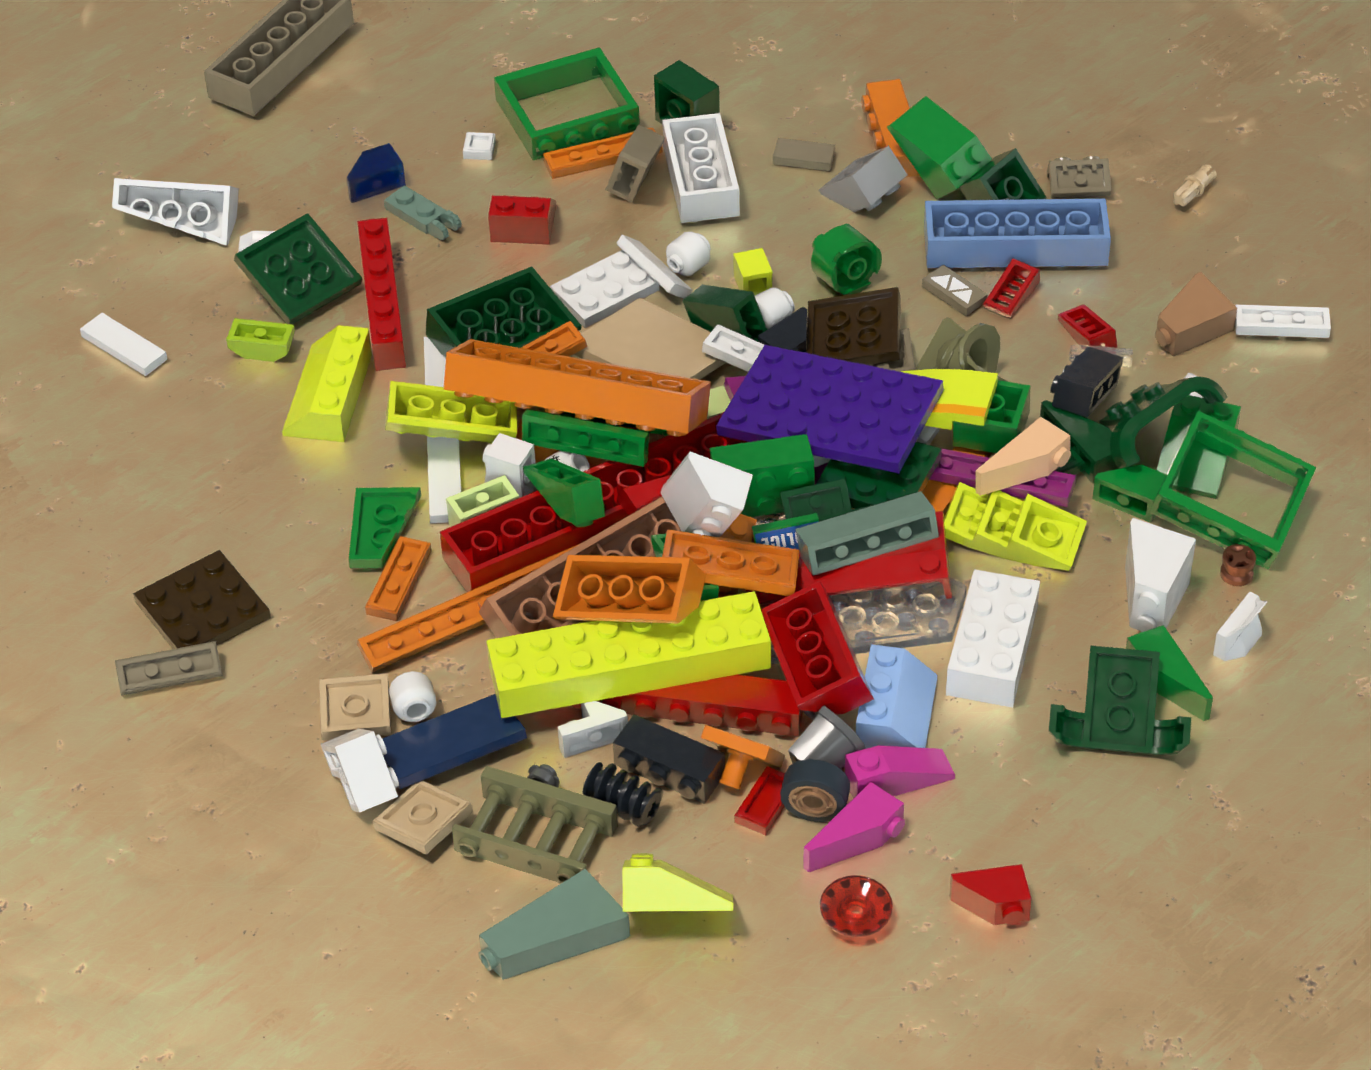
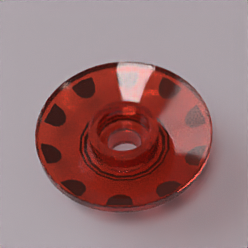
M851 875L839 878L826 887L820 899V912L825 923L837 933L845 936L864 937L880 931L888 923L892 915L893 904L888 890L878 881L866 876Z

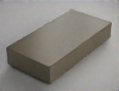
M778 138L773 154V164L830 171L835 155V145Z

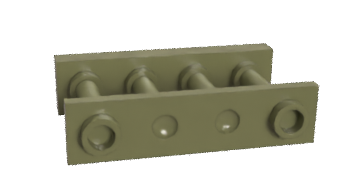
M486 766L481 775L483 798L486 800L472 826L468 828L454 824L452 835L454 850L467 857L481 858L561 884L582 870H587L586 864L582 862L596 834L601 833L613 837L618 827L617 807L609 802ZM499 804L518 808L503 838L484 833ZM531 814L551 818L536 848L517 843ZM567 823L584 828L569 858L549 853L563 825Z

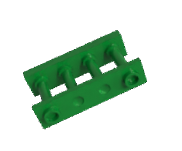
M527 409L522 414V441L534 444V446L642 467L648 462L649 433L663 434L665 436L668 434L667 430L658 428L652 431L620 427H636V424L630 423L611 425L606 423L603 418L579 419L575 417V413L565 411L562 414H551Z

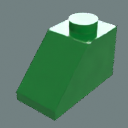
M1142 464L1097 473L1094 480L1092 499L1152 523L1156 515L1150 513L1149 510L1166 474Z

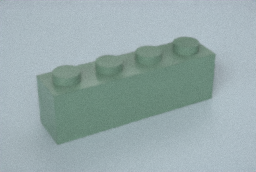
M921 491L795 529L800 557L813 576L939 537L935 509Z

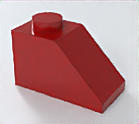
M1022 864L951 874L949 896L950 900L993 925H1014L1030 920L1032 898Z

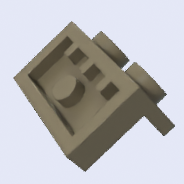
M1088 156L1082 160H1071L1068 157H1060L1049 161L1046 172L1050 181L1051 198L1110 196L1111 181L1108 158L1100 159L1098 156Z

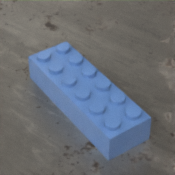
M1106 198L925 201L924 239L927 268H939L942 265L948 268L1007 267L1012 259L1032 267L1108 266L1111 235Z

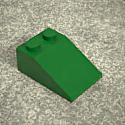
M927 96L920 99L887 126V129L936 199L957 190L992 160L974 133Z
M1191 395L1175 404L1156 470L1167 474L1197 411L1238 429L1241 406L1223 402L1219 403L1217 401L1207 404L1203 398ZM1194 440L1171 489L1217 499L1230 457Z

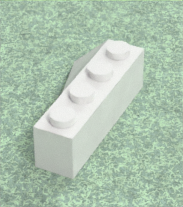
M114 178L112 208L228 246L237 219L239 188L224 185Z

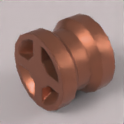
M1235 544L1227 547L1222 556L1221 578L1232 586L1247 585L1253 579L1256 554L1245 545Z

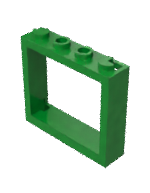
M600 47L494 77L496 101L532 160L543 158V153L629 133L635 131L637 126L640 125L639 106ZM600 77L619 107L536 131L518 101Z
M1197 411L1149 512L1224 549L1235 544L1248 546L1256 554L1255 564L1269 570L1280 552L1316 467L1277 449L1271 444L1252 437L1242 430ZM1194 440L1294 488L1272 537L1171 489Z

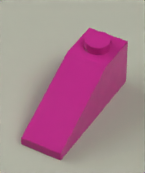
M878 745L845 755V774L850 780V793L853 799L870 782L892 796H897L955 779V773L942 749Z
M870 782L804 846L803 869L807 872H812L882 847L891 837H897L905 825V820L903 819L904 803Z

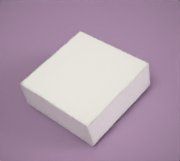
M467 132L463 148V158L492 160L496 143L495 133Z

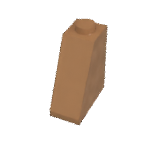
M1199 272L1193 276L1158 315L1155 338L1159 345L1165 347L1174 357L1234 331L1237 307L1202 272Z

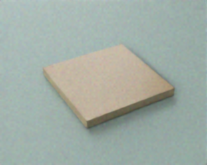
M638 298L581 332V335L586 340L587 347L573 354L585 360L698 380L726 363L702 352L703 342L711 332L642 298Z

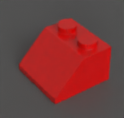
M492 195L488 213L490 242L549 245L556 211V200L552 198Z

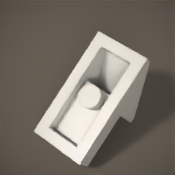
M597 701L582 703V719L573 720L558 726L559 749L563 757L567 758L613 743L628 723L626 712Z

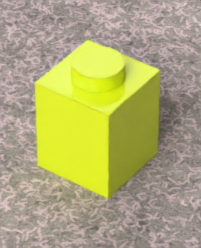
M763 248L733 253L734 278L739 290L752 291L754 295H757L772 288V269Z

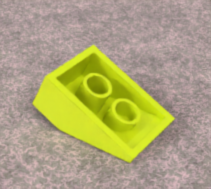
M632 854V858L625 860L623 864V912L733 911L732 894L665 861L653 860V854Z

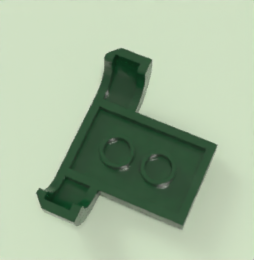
M1206 377L1184 378L1164 385H1160L1157 382L1149 387L1144 384L1130 393L1132 398L1124 404L1120 401L1109 407L1105 411L1107 416L1102 418L1099 423L1113 431L1110 438V451L1117 467H1130L1140 461V457L1135 449V438L1141 428L1192 392L1200 394L1207 404H1212L1215 401L1219 403L1224 402L1227 399V395L1222 387Z
M1091 645L1085 713L1068 710L1064 705L1051 704L1049 733L1058 743L1072 747L1153 755H1173L1180 753L1189 745L1192 717L1177 716V718L1171 720L1155 719L1160 652Z

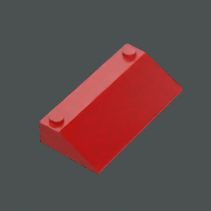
M943 511L935 512L939 533L938 538L814 576L801 559L799 552L795 592L819 580L828 595L939 581L943 584L945 598L952 599ZM755 591L759 604L775 603L787 597L785 595Z

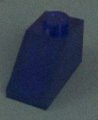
M390 143L363 151L347 176L348 194L351 203L403 187L404 185L406 186L403 162Z

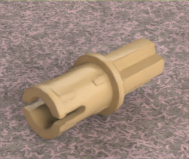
M1204 164L1193 175H1188L1183 180V184L1173 193L1175 198L1173 200L1174 204H1180L1184 207L1194 197L1201 196L1205 191V187L1216 178L1215 169L1207 175L1206 173L1212 166Z

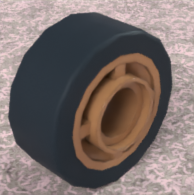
M814 759L799 760L791 764L785 772L780 791L781 802L792 814L807 821H831L847 805L850 793V780L845 772L828 762Z

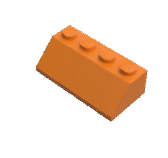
M568 555L553 617L558 620L678 624L699 607L706 575L691 558Z

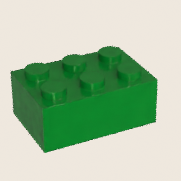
M807 434L710 448V459L753 475L743 511L740 513L748 517L784 513L780 492L815 485L814 458Z

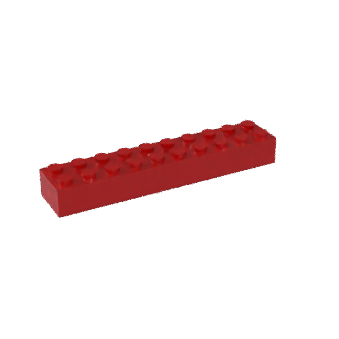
M723 413L705 420L685 436L668 435L649 443L648 462L644 467L609 460L583 471L599 478L601 481L605 517L593 520V524L585 527H576L574 524L561 519L537 490L440 531L442 557L465 591L469 592L581 544L628 517L617 500L622 489L672 475L689 452L710 459V448L747 443L748 441L717 435L716 425Z

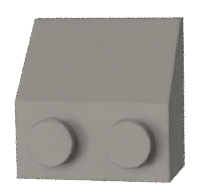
M886 146L854 160L821 187L819 191L821 195L853 212L864 208L870 211L882 203L881 197L884 194L888 196L901 187L899 182L907 176V173L891 148Z

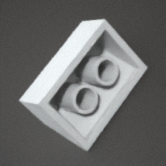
M689 452L663 485L661 495L682 532L721 537L743 511L753 475Z

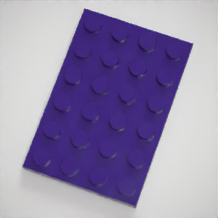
M764 345L717 423V435L754 442L807 434L812 455L900 473L944 390L943 380Z

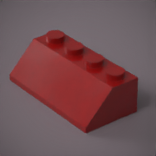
M820 580L761 609L770 640L799 710L818 712L825 706L834 714H845L874 700L835 606Z

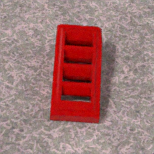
M1012 259L983 303V307L1011 318L1039 284L1040 270ZM1015 278L1024 281V283L1015 281ZM1009 286H1013V287H1015V288H1017V289H1019V290H1018V291H1015V290H1013V289H1011V288H1008V287H1009ZM1006 293L1008 295L1013 296L1014 298L1012 300L1008 297L1003 296L1002 294ZM999 300L1009 304V306L1005 307L995 302Z
M1085 304L1058 314L1059 322L1083 351L1088 346L1108 353L1117 349L1116 330Z
M671 475L622 489L617 500L627 515L630 516L661 498V489Z

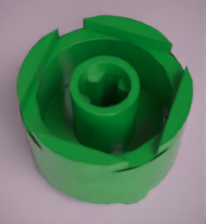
M850 224L837 226L825 234H820L812 243L814 250L811 257V267L813 272L832 289L843 295L856 294L865 290L871 284L869 279L874 272L878 274L882 263L880 249Z

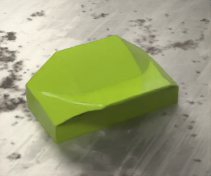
M234 318L226 338L227 347L244 359L275 362L288 355L295 328L292 324Z

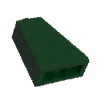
M702 284L682 300L690 322L709 332H712L718 324L758 342V336L767 330L752 291Z

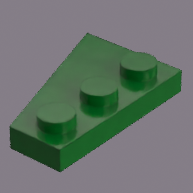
M420 487L356 488L348 559L350 568H383L421 498Z

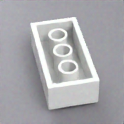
M720 113L662 120L663 137H665L663 148L681 223L740 216L739 186Z
M974 569L947 668V696L1013 708L1038 608L1040 581Z

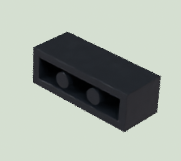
M1088 346L1080 355L1075 356L1070 365L1065 366L1060 376H1055L1050 389V393L1054 394L1052 406L1088 417L1117 386L1124 357Z
M635 714L613 742L614 764L622 770L624 769L629 773L633 772L649 779L655 785L665 786L680 793L685 798L694 799L704 804L718 786L725 769V753Z

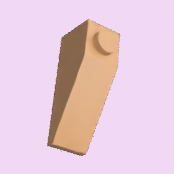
M1038 418L976 470V493L981 496L1049 476L1058 467H1063L1068 462L1071 456L1070 435L1044 418Z

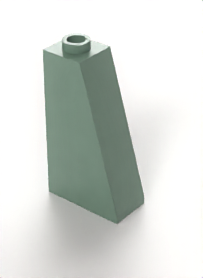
M584 869L479 935L481 951L478 953L479 958L487 970H494L504 980L625 940L630 936L629 914L623 912V908Z

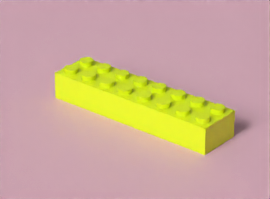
M755 591L700 601L699 607L678 624L589 621L486 640L489 669L501 718L771 668V640Z

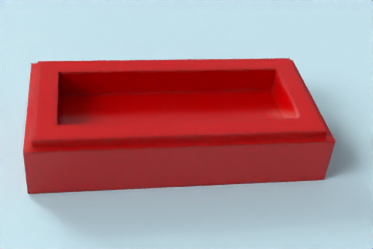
M766 766L735 813L734 823L766 836L785 807L781 802L780 796L785 773Z

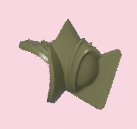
M945 318L916 369H960L996 373L1000 353V336L996 328L988 324L979 323L965 331L951 318ZM998 376V380L1006 381L1005 379Z

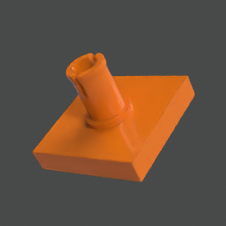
M705 725L701 735L702 739L727 749V752L730 753L722 777L719 780L721 784L740 790L749 760L753 761L756 759L779 768L782 767L785 755L769 746Z

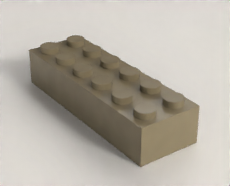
M282 0L204 71L208 98L255 116L354 24L351 0Z

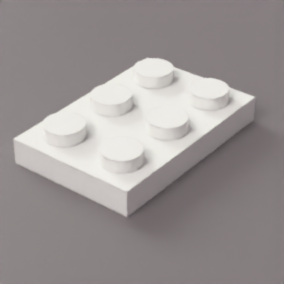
M621 250L551 285L550 288L578 322L586 328L612 315L638 298L643 299L659 291V284Z

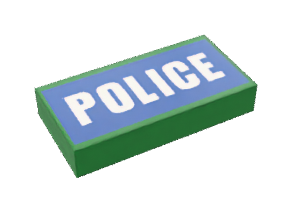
M814 513L752 526L754 542L799 550L795 529L819 522L818 515Z

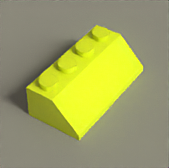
M338 325L311 345L282 430L283 436L337 442L345 441L372 357L369 328Z
M390 381L385 430L400 434L413 433L428 437H447L461 441L472 440L492 444L499 433L516 438L517 407L514 406V402L503 400L501 403H491L485 401L484 397L477 395L467 398L454 395L455 391L444 390V387Z

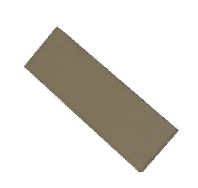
M216 641L115 660L121 696L222 676Z

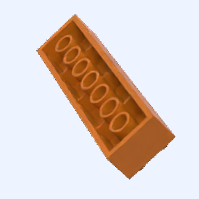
M469 339L446 352L444 390L455 391L454 395L467 398L477 395L484 397L485 401L491 403H501L503 400L514 402V406L518 408L543 407L545 412L551 414H562L565 411L575 413V417L579 419L603 418L606 423L611 425L630 423L636 424L637 429L652 431L655 428L667 430V434L672 436H685L707 420L711 382L473 339Z

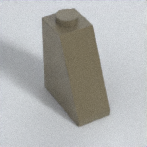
M638 125L619 154L606 190L632 203L657 158L665 137L653 130Z

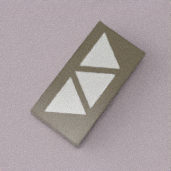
M942 265L922 279L923 288L965 316L981 307L988 297L987 293L945 265Z

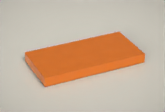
M667 530L662 557L691 558L706 575L704 583L789 596L795 593L800 550Z

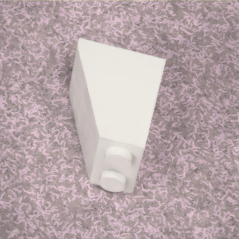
M1132 518L1125 563L1129 626L1141 632L1162 625L1167 628L1190 584L1196 543L1195 538Z

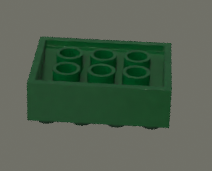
M531 266L428 308L426 336L438 351L446 357V352L469 339L521 348L569 321L574 324L578 331L581 330L582 325Z

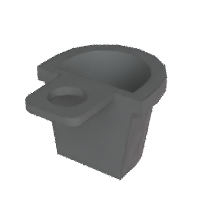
M823 706L818 712L802 710L813 721L790 747L788 752L792 764L799 760L814 759L828 762L839 769H843L845 767L846 754L866 749L859 736L841 718Z

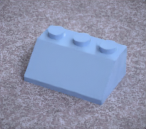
M871 644L865 679L874 700L859 706L856 720V734L862 740L866 749L878 745L926 748L938 675L905 648Z

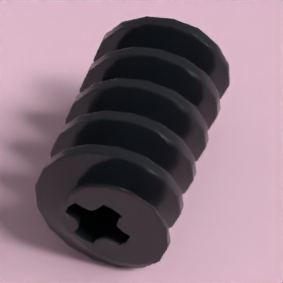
M601 762L596 763L585 780L582 791L583 795L615 804L618 816L623 820L630 819V822L635 826L647 825L659 809L663 790L656 788L650 794L652 785L648 781L639 787L640 779L638 776H632L627 781L628 772L626 770H620L616 774L617 767L615 764L611 763L603 770V764Z

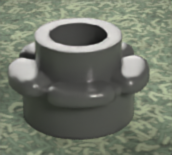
M542 764L540 766L532 765L529 768L527 778L559 787V778L551 766Z

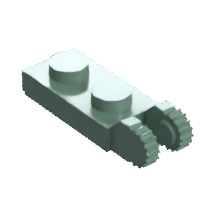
M405 185L384 200V207L387 211L425 234L429 233L441 241L449 236L447 228L457 231L462 227L458 215L450 210L443 209Z

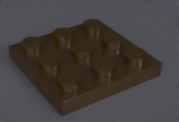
M894 287L808 301L806 353L865 365L900 360L901 295L899 288Z
M220 550L133 593L135 603L172 649L216 641V645H219L271 618L269 608Z

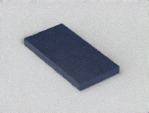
M493 694L382 738L387 750V754L383 755L387 768H393L399 782V789H402L527 738L524 726L516 716L501 718L496 694Z

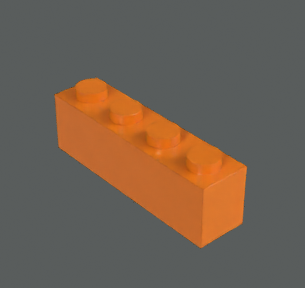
M900 79L866 83V95H862L861 103L863 112H868L867 123L869 131H874V148L882 149L889 146L907 173L906 177L920 176L887 129L888 125L909 109Z

